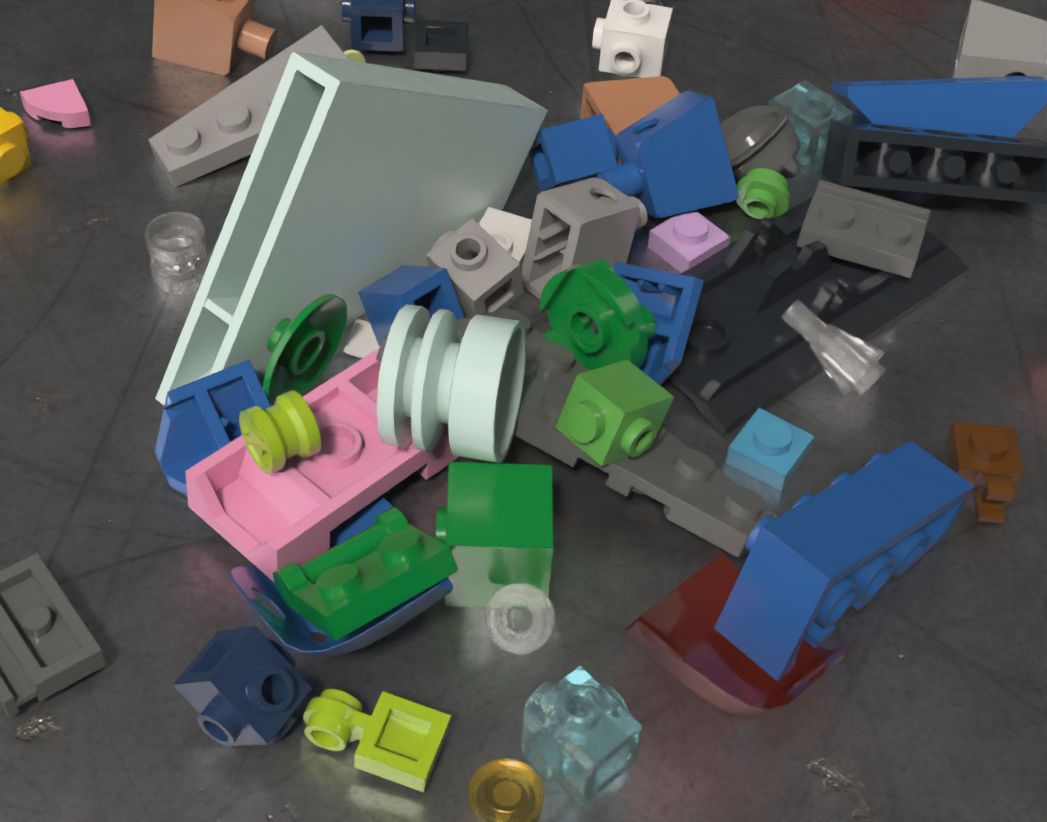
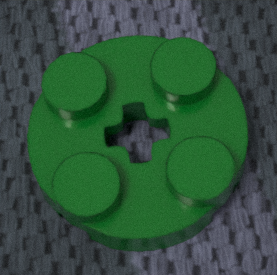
M595 259L586 264L574 265L554 275L543 288L540 297V314L548 310L549 322L552 328L544 332V336L548 340L568 348L574 354L575 360L589 371L624 360H629L637 368L642 366L648 350V340L656 332L654 316L647 307L639 303L630 287L614 272L608 262L602 259ZM593 321L595 322L598 329L597 335L593 332V330L590 327Z

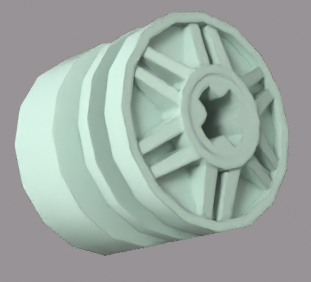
M409 304L403 306L398 311L390 328L379 371L377 424L382 443L405 448L413 439L415 449L432 452L439 443L446 424H448L449 444L452 455L501 463L507 455L514 435L523 391L526 364L524 324L518 320L476 314L469 321L461 343H459L455 314L450 310L439 309L430 319L429 311L423 306Z

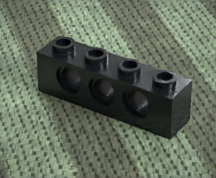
M830 119L822 175L844 186L1047 204V142L1036 139Z

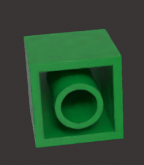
M449 462L447 507L437 506L436 539L450 546L458 571L448 577L454 588L451 593L445 596V606L547 609L553 555L552 465Z

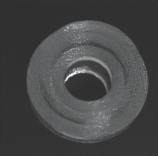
M514 583L501 588L491 597L485 611V626L490 638L498 647L513 654H527L539 649L551 637L555 627V610L549 597L538 587L527 583ZM515 605H523L532 613L533 622L528 630H520L512 624L510 613Z

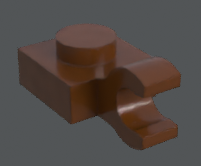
M952 422L947 436L951 469L974 485V508L977 521L1004 524L1006 518L1003 502H1013L1014 490H1018L1024 475L1015 427Z

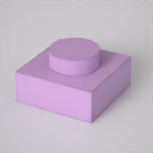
M696 210L677 214L651 229L648 248L682 273L727 247L730 242V236Z

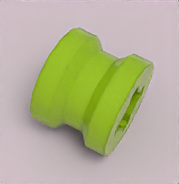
M294 390L277 396L275 404L266 409L253 406L240 412L239 425L243 440L254 462L265 474H272L283 469L286 459L295 455L301 458H308L319 453L321 449V436L315 417L307 402Z

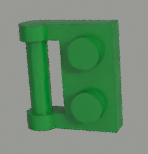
M391 507L374 517L373 526L299 566L295 562L288 563L273 572V579L278 592L291 609L337 641L456 573L458 568L450 546L411 526L400 510L396 507Z

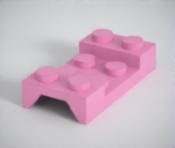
M379 348L303 396L319 427L321 436V449L319 453L308 458H301L295 455L286 459L283 469L272 474H265L254 462L241 435L185 471L188 507L273 582V572L290 562H295L299 566L329 550L331 530L412 473L417 471L424 478L429 479L447 466L449 462L458 458V456L452 455L448 424H446L440 441L432 452L415 449L413 439L405 448L382 443L377 424L378 378L381 362L376 360Z

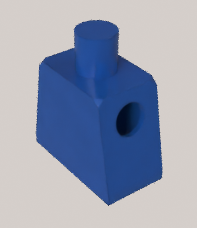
M689 90L681 93L620 131L616 136L615 142L622 164L601 172L597 176V178L605 180L628 197L633 196L639 199L645 206L647 214L655 218H663L739 199L714 97Z

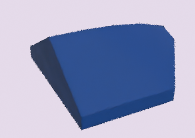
M615 262L614 272L630 287L639 303L647 307L654 316L656 332L648 340L646 358L639 369L661 385L681 364L704 280Z
M250 360L167 392L155 455L172 489L187 496L185 471L242 435L239 425L241 411L253 406H259L263 409L271 406Z

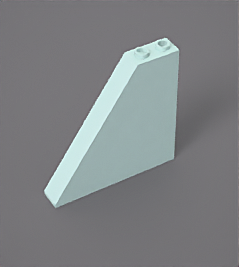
M292 51L155 399L164 405L168 391L246 360H250L263 388L266 367L272 353L267 349V341L272 330L282 319L289 318L292 320L302 309L323 295L335 294L346 302L347 322L345 327H347L365 313L358 291L403 265L428 267L426 254L431 251L434 243L440 236L447 231L458 230L471 218L479 224L488 207L503 210L548 110L502 84Z

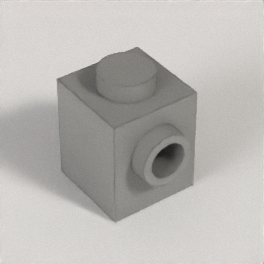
M473 218L458 230H450L440 236L434 243L431 251L426 254L429 267L447 269L461 310L467 318L473 317L476 314L481 315L505 309L524 294L520 263Z

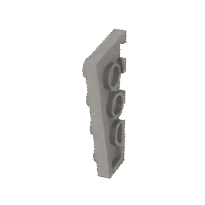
M322 25L148 139L153 155L174 188L252 154L292 51L349 60Z

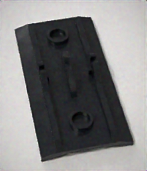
M845 186V187H849V188H852V189H856V190H860V191H863V192H867V193H871V194L877 195L876 193H874V192H873L872 190H870L869 188H865V187H855V186ZM812 196L771 221L764 217L760 221L761 227L755 230L747 227L737 241L681 273V275L704 280L681 364L667 379L695 402L696 408L724 437L750 420L758 408L765 410L966 278L969 268L949 246L927 230H925L911 278L830 256L827 246L819 240L804 245L803 248L798 247L800 231L812 201Z

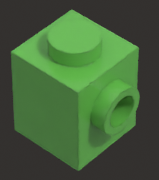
M629 360L620 361L577 374L555 428L602 467L629 456L637 457L644 451L649 450L674 396Z

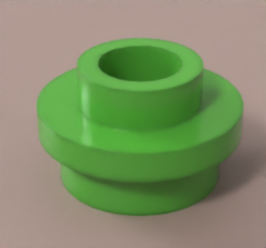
M767 168L752 169L736 185L739 199L735 201L745 213L753 218H775L783 215L789 207L791 201L788 191L789 184L784 176L774 170Z

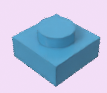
M758 408L729 446L725 463L782 492L810 453L814 435Z

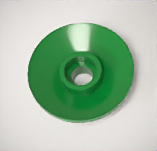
M326 294L317 298L302 309L292 320L284 318L272 330L267 341V349L272 353L268 360L263 382V390L271 405L275 404L277 396L294 390L302 395L319 379L330 363L342 339L347 322V305L339 296Z

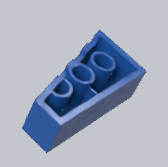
M913 441L905 443L888 454H885L883 451L878 452L869 460L864 468L853 474H850L848 471L843 472L832 482L829 488L817 495L812 493L805 494L794 504L791 510L777 518L773 515H768L754 527L745 543V548L750 553L714 629L778 682L794 668L796 663L795 657L804 640L816 649L833 634L836 627L834 623L845 614L850 606L860 611L875 598L878 591L884 586L891 575L898 578L948 535L974 485Z

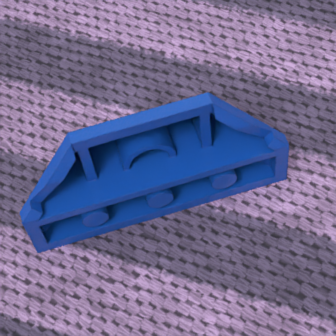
M1015 76L833 81L832 93L861 123L1015 137L1047 104V77Z

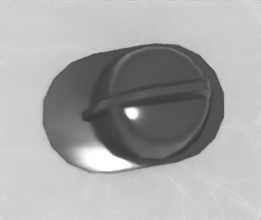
M751 106L735 113L720 123L736 180L739 181L750 170L755 168L774 170L784 176L785 179L794 178L799 171L794 158L800 149L801 143L788 118L791 113L789 106Z

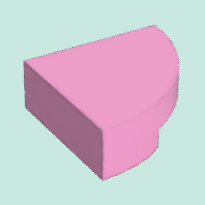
M73 79L20 92L24 109L36 120L41 121V117L62 121L64 128H78L91 125L88 109Z

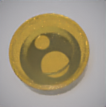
M503 758L484 764L475 772L469 784L468 811L472 821L538 822L542 814L544 799L542 781L534 769L519 760Z

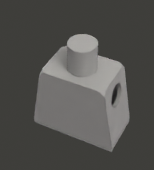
M971 0L959 40L952 78L1047 77V21L981 0Z
M596 177L537 194L521 271L523 288L540 300L543 288L549 279L574 265L586 264L595 259H602L608 262L612 268L615 262L627 264L634 233L643 228L647 222V211L643 203L636 197H628L605 180Z

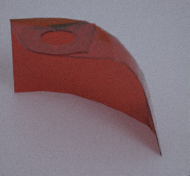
M721 553L624 629L623 632L703 701L725 713L743 718H752L789 704L850 652L852 647L842 646L829 650L818 646L815 649L804 640L795 657L796 663L794 668L777 682L714 629L740 574V571ZM823 665H825L821 670H819L816 674H814V675H813L812 677H810L808 680H806L805 682H803V683L800 684L799 686L795 687L799 682H801L804 678H806V677H807L808 675H810L812 672H814V671L817 670L818 668H820V667H822Z

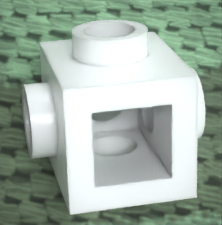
M611 0L606 19L597 17L593 33L592 49L601 50L599 71L614 73L622 77L646 78L661 76L668 48L673 8L646 4L641 0Z

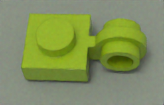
M325 689L320 697L312 698L309 701L303 714V719L307 724L304 733L311 742L327 750L342 751L347 743L358 739L360 743L354 755V768L424 793L450 729L452 715L382 691L372 715L362 713V705L355 697L337 689Z

